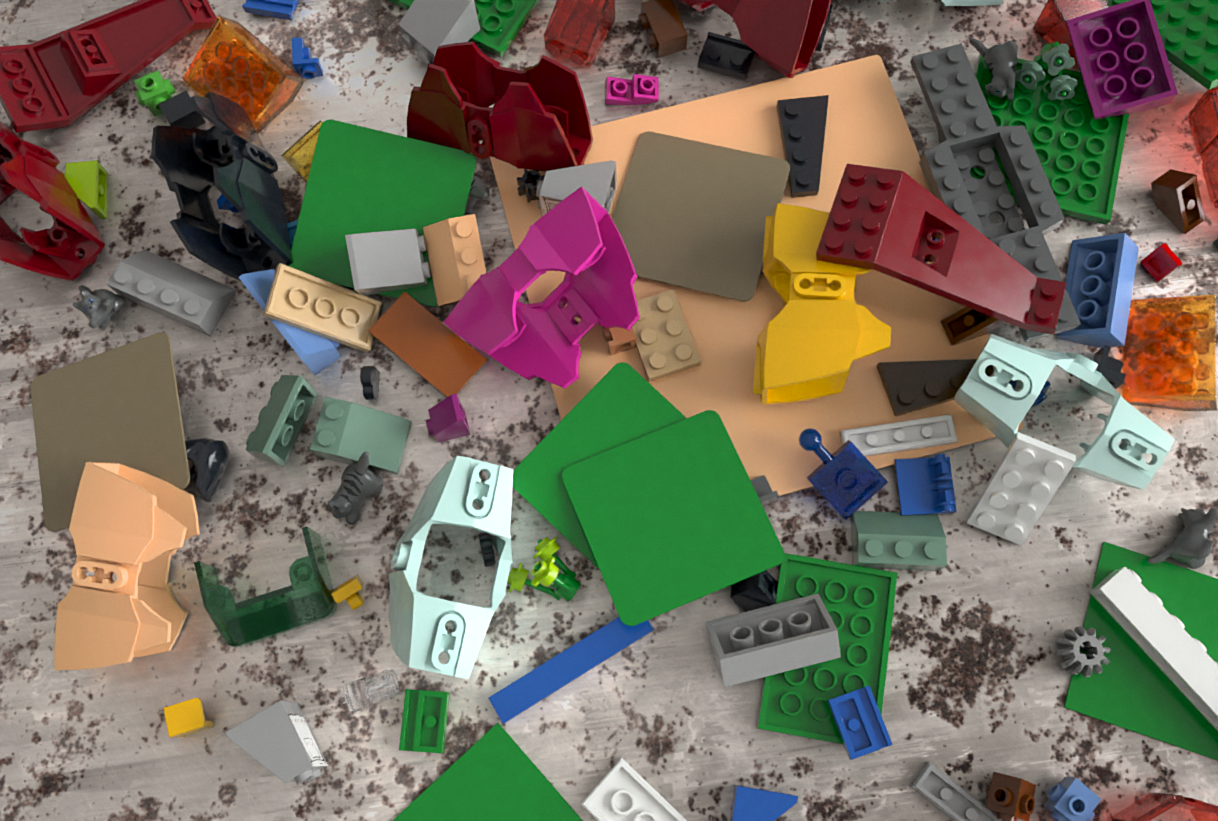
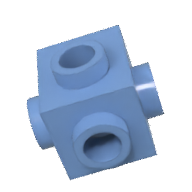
M1065 777L1060 784L1056 783L1048 791L1047 797L1049 799L1044 806L1052 812L1050 817L1054 821H1092L1095 816L1093 811L1102 799L1077 778Z

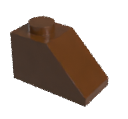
M1170 169L1151 183L1155 205L1181 233L1186 234L1205 220L1197 175Z
M965 307L940 321L952 346L991 333L1007 324V322L969 307Z

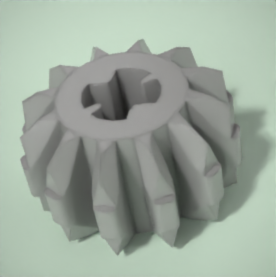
M1083 626L1075 627L1074 631L1071 629L1064 631L1065 638H1060L1057 641L1063 649L1056 651V655L1064 656L1065 658L1060 666L1063 668L1071 666L1070 674L1078 675L1081 673L1084 678L1091 677L1092 672L1094 674L1102 673L1101 665H1108L1110 662L1103 656V654L1109 653L1111 650L1108 647L1102 646L1106 637L1100 636L1096 638V629L1090 628L1086 631ZM1080 648L1086 650L1087 654H1080Z

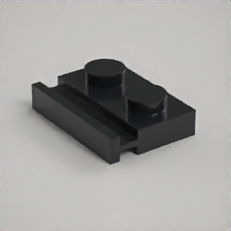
M708 32L697 68L745 81L755 51L741 42V40Z

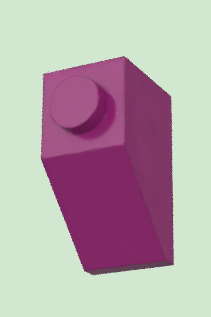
M457 393L450 395L428 410L430 419L426 420L428 433L430 436L434 435L438 443L470 435L465 409Z

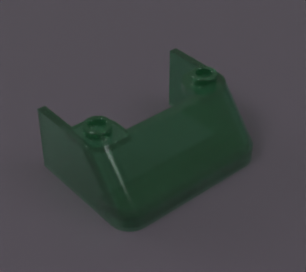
M308 526L302 528L309 556L297 559L289 569L291 586L238 603L235 602L233 592L228 587L219 584L215 567L201 561L194 562L204 608L226 644L233 647H244L329 619L333 616L337 609V603L331 595L333 586L318 533Z

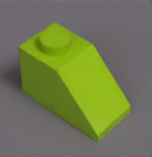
M97 160L66 163L64 176L77 194V197L99 218L107 219L108 172Z

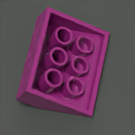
M1130 0L1066 21L1094 120L1147 111L1172 103L1178 92L1150 0Z

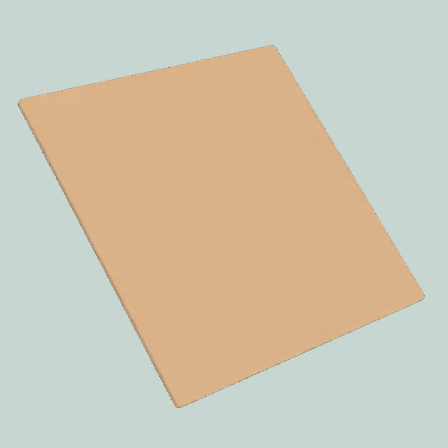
M879 55L794 75L793 78L786 77L591 126L593 143L584 161V165L610 160L616 161L617 188L609 213L612 218L639 136L642 133L650 131L785 160L777 101L829 95L818 195L791 198L789 180L787 179L781 204L807 207L830 213L846 164L904 171L930 192L919 164L920 156L882 58ZM490 156L513 245L516 250L525 238L530 226L542 217V210L538 208L539 200L527 202L525 194L522 196L518 194L517 188L520 186L517 183V177H522L525 169H517V167ZM539 171V173L543 176L546 174V171ZM871 270L866 274H857V289L854 291V301L858 305L865 306L881 322L891 326L890 347L852 361L849 376L842 393L799 402L763 405L760 401V395L753 394L756 345H758L757 336L766 324L785 307L781 297L771 288L765 275L760 273L753 298L745 302L637 277L633 284L637 301L674 289L700 357L701 365L649 382L637 348L610 356L608 342L604 338L602 328L599 324H596L578 341L581 344L579 348L582 352L578 367L579 379L575 380L565 389L552 383L551 385L560 419L562 420L617 363H627L686 418L706 410L717 412L749 479L752 480L764 475L772 491H777L778 495L782 496L895 465V459L922 458L995 438L996 436L988 428L959 406L955 400L895 416L877 369V364L880 362L978 359L988 341L989 334L952 346L940 321L966 306L876 270ZM546 271V273L540 275L526 289L529 304L542 302L563 282L565 272ZM577 316L574 318L578 324L581 322V319ZM952 415L958 440L955 444L845 460L840 438L842 430ZM1022 421L1019 424L1017 431H1020L1023 428Z

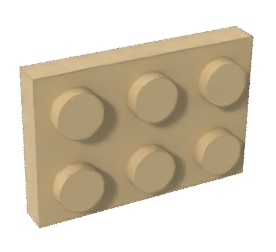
M674 289L638 300L637 305L640 318L632 328L636 337V348L648 381L650 382L701 365L700 357Z

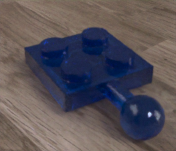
M808 428L799 435L800 446L806 451H813L823 462L807 479L845 520L888 483L850 440L831 454L822 445V437L817 430Z

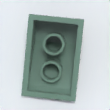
M325 397L310 450L318 458L346 464L357 463L362 453L368 452L370 461L367 468L398 474L412 421L353 402Z

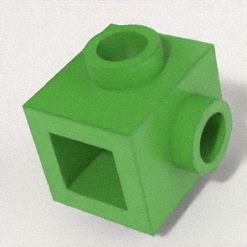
M156 71L134 80L138 88L135 95L141 106L146 105L154 117L162 114L163 112L159 104L174 97L173 94L176 93L170 79H164L160 72Z

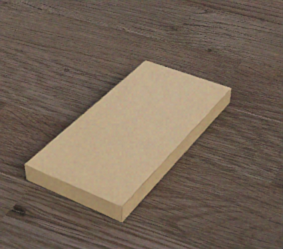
M279 263L276 267L263 316L368 353L371 350L374 338L368 330L378 321L382 302Z

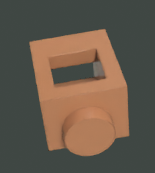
M601 326L604 338L608 342L610 356L636 348V337L632 327L628 331L623 328H605Z

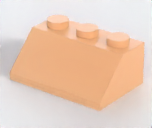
M475 214L449 218L423 227L438 307L458 303L480 275L486 273Z

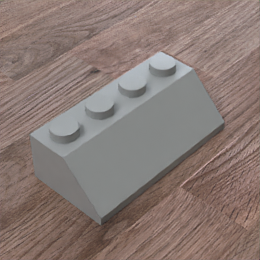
M145 249L121 260L106 283L118 295L208 336H211L236 293V290Z
M819 594L706 622L716 664L724 687L841 657L838 630Z

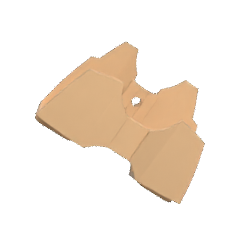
M86 462L69 527L77 555L76 564L71 571L73 584L66 596L57 603L54 670H82L131 662L135 657L171 651L188 615V612L176 601L171 583L167 581L171 556L175 555L177 550L183 547V543L186 540L200 535L194 495L185 490H180L158 477L120 463ZM86 568L89 572L95 571L94 576H86ZM114 572H115L116 575H117V580H116V581L113 580V573H114Z

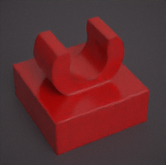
M1166 243L1160 245L1140 261L1157 282L1163 280L1183 264Z

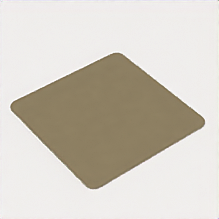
M650 131L642 133L639 136L612 217L629 252L637 277L742 302L752 299L763 266L766 216H773L777 203L781 204L790 172L789 163L779 158Z
M159 332L42 374L33 379L30 391L45 527L49 531L56 532L70 527L74 504L86 462L120 463L167 481L180 490H184L190 482L188 458L171 340L166 333Z

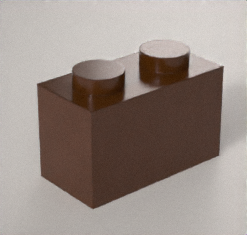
M649 0L641 3V14L638 15L639 23L642 30L646 29L649 47L651 50L655 49L658 58L685 50L687 48L688 34L673 1Z

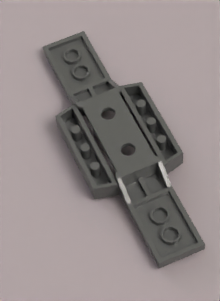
M962 43L912 56L910 63L936 124L939 137V145L924 152L919 162L930 192L1037 278L1063 282L1044 235L1058 228L1065 218L1025 126L996 125ZM993 146H995L1029 229H1025L1024 222L1020 218L1014 198L1009 192L1005 177L996 161L995 153L992 150ZM980 168L984 172V178H973L970 174V169ZM993 213L1001 215L1003 224L999 226L992 224L989 220V215ZM1066 288L1055 334L1075 329L1081 325ZM1019 328L1024 342L1052 335Z

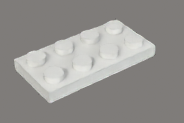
M1018 432L968 515L967 524L1022 545L1075 464L1076 455Z

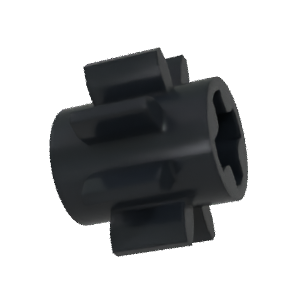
M525 169L523 176L517 177V183L520 186L517 188L519 196L525 194L527 202L539 200V197L536 196L537 185L540 180H544L545 175L541 176L538 170L528 171Z

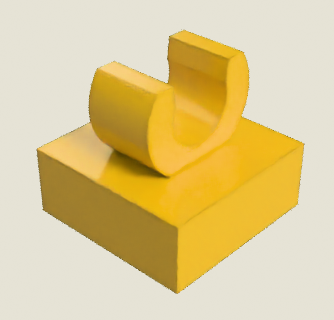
M357 574L333 589L331 595L337 604L346 599L352 610H355L363 605L364 600L358 591L363 588L364 583Z

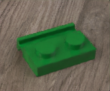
M406 689L399 744L400 751L444 753L450 692Z

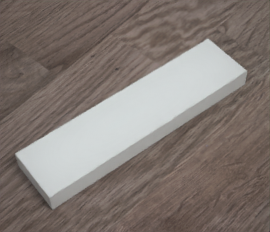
M951 414L842 430L840 432L845 460L955 444L958 441Z

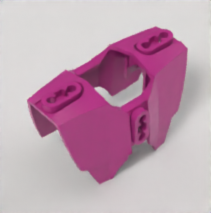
M581 186L531 225L518 248L499 267L497 266V268L489 273L481 274L443 323L465 341L487 353L525 379L531 380L539 377L565 389L575 380L579 379L578 367L582 352L579 348L581 344L578 341L596 324L603 325L605 328L616 327L629 331L640 318L633 289L637 274L625 243L608 211ZM546 271L565 272L563 282L542 302L524 304L518 301L521 294ZM576 316L581 319L579 324L574 319Z

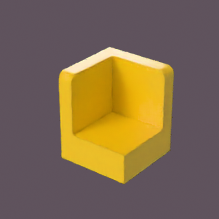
M193 698L163 708L169 737L181 738L214 727L213 721H205L200 698Z

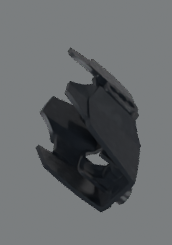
M212 92L207 93L205 97L193 96L189 98L195 111L215 126L208 130L160 125L153 128L151 158L165 176L169 190L175 192L180 211L176 213L177 219L170 221V224L191 255L235 279L240 280L238 277L246 273L270 269L276 271L279 263L289 266L293 263L285 205L281 197L278 180L274 176V172L278 171L277 162L265 150L243 107L226 97ZM216 185V188L241 213L243 222L249 227L248 229L235 228L223 222L218 223L208 195L212 186Z

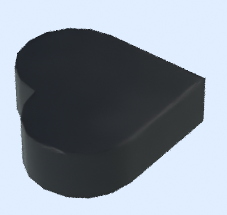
M363 366L360 372L363 396L366 400H377L380 371L375 366Z
M486 532L479 533L485 567L494 566L496 561L491 534Z

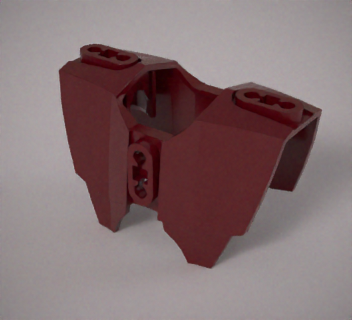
M832 0L678 1L699 12L716 5L733 18L738 28L741 42L755 51L761 60L788 78H793L796 73L807 69L819 42Z
M474 42L442 45L437 48L434 62L428 66L421 87L414 86L411 91L407 113L408 138L463 150L465 153H472L480 159L491 156L517 167V169L550 171L584 165V161L593 143L590 118L576 72L545 55L542 56L536 65L525 67L521 71L501 67L500 62L487 57Z
M0 121V205L17 190H20L41 205L39 207L40 210L51 215L54 220L53 226L50 229L34 231L21 227L19 229L23 237L21 238L12 231L0 216V260L46 276L73 281L82 274L87 266L95 264L98 254L103 250L105 243L63 172L56 168L60 163L59 159L50 151L25 141Z

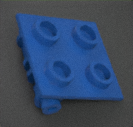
M938 454L931 458L894 460L901 515L957 512L950 457H946V454Z

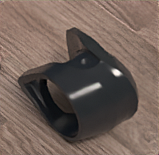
M209 438L186 440L187 458L194 462L193 467L189 471L190 482L197 480V494L203 501L211 502L220 486L230 460L228 446L224 441Z

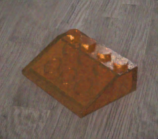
M220 15L217 17L183 77V80L202 97L212 92L226 97L243 107L257 134L294 101L306 81L238 21Z
M1215 295L1131 300L1125 345L1123 347V373L1126 374L1123 382V398L1131 405L1181 411H1218L1217 304Z

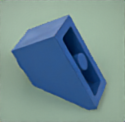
M734 785L730 821H775L798 802V796Z

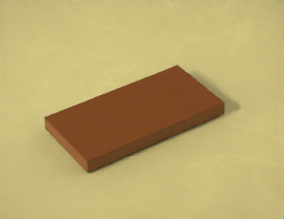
M405 291L368 330L374 338L446 398L452 394L457 393L458 395L487 362V359Z

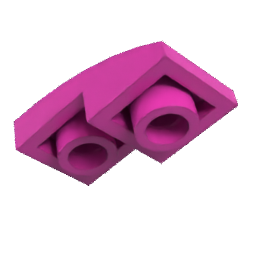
M634 74L632 80L607 77L605 80V104L642 105L655 103L659 100L658 77Z

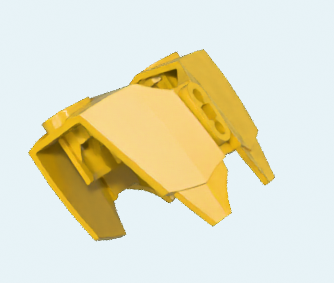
M777 203L773 216H766L762 271L771 288L781 297L785 307L766 324L757 336L758 345H756L753 394L760 395V401L763 405L799 402L842 393L849 376L852 361L890 347L891 326L881 322L865 306L858 305L854 301V291L857 289L856 275L866 274L872 269L818 261L816 259V252L830 214L828 212Z

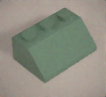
M281 375L279 381L274 383L270 392V400L267 406L261 409L258 417L259 422L255 431L249 434L245 449L254 457L283 468L318 396V393L304 377L296 375Z
M851 512L852 565L873 569L939 571L947 566L946 536L938 514L901 515L900 512Z

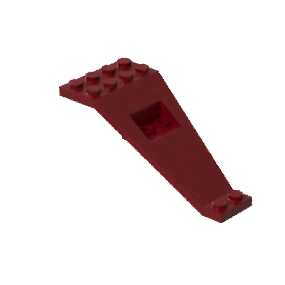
M139 0L35 43L0 47V102L16 133L70 126L193 30L215 29L218 27L219 21L207 0Z
M846 164L816 252L817 261L876 270L1024 330L1055 335L1067 282L1037 278L904 171Z

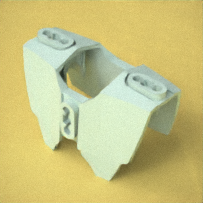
M991 334L964 383L958 389L955 395V402L988 428L1009 448L1018 433L1019 424L1037 399L1052 369L1055 366H1059L1066 372L1079 378L1080 385L1094 397L1113 406L1109 415L1098 413L1097 417L1105 421L1104 428L1091 445L1083 442L1080 443L1079 446L1084 449L1085 453L1075 462L1071 469L1110 483L1144 490L1153 479L1152 477L1157 469L1162 466L1164 458L1170 451L1175 439L1125 401L1100 372L1096 371L1098 366L1096 362L1080 354L1069 352L1064 354L1055 350L1030 348ZM989 365H992L994 368L991 376L985 374V368ZM1010 380H1016L1017 385L1014 389H1012V385L1009 384ZM1143 453L1152 454V459L1149 463H1146L1145 458L1141 457Z
M456 456L435 475L426 487L407 529L396 544L391 569L397 570V572L389 574L388 618L391 627L390 643L399 659L408 667L469 679L491 618L506 595L505 589L509 570L513 564L510 537L513 469L469 457ZM481 470L488 474V480L484 483H481L479 477ZM473 501L479 504V510L473 508ZM432 524L468 527L476 529L478 532H486L493 535L492 543L496 548L499 560L497 561L489 597L491 602L487 607H477L431 597L416 590L424 545ZM447 621H451L453 624V630L449 634L445 629ZM443 651L448 654V662L446 664H441L438 661V656Z

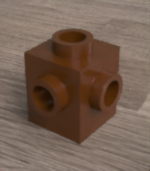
M993 772L991 786H989L986 793V809L997 812V819L1002 821H1016L1017 819L1029 821L1030 814L1033 813L1035 808L1034 794L1036 785L1021 778Z

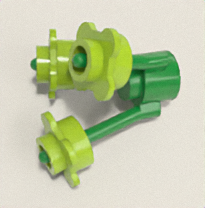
M557 536L552 540L548 537L538 540V545L535 547L537 553L533 558L539 557L541 560L532 569L533 580L527 579L529 570L522 568L523 563L520 562L518 569L512 567L507 580V584L511 585L509 592H512L513 589L521 592L523 585H527L551 595L558 601L560 598H563L569 602L574 597L581 583L575 579L577 574L571 571L555 554L560 548L555 542L558 538ZM558 567L564 572V574L561 572L558 573Z

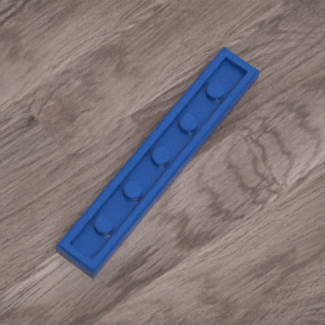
M618 617L490 696L489 700L500 720L505 724L651 633L654 629L648 620L635 626H627Z

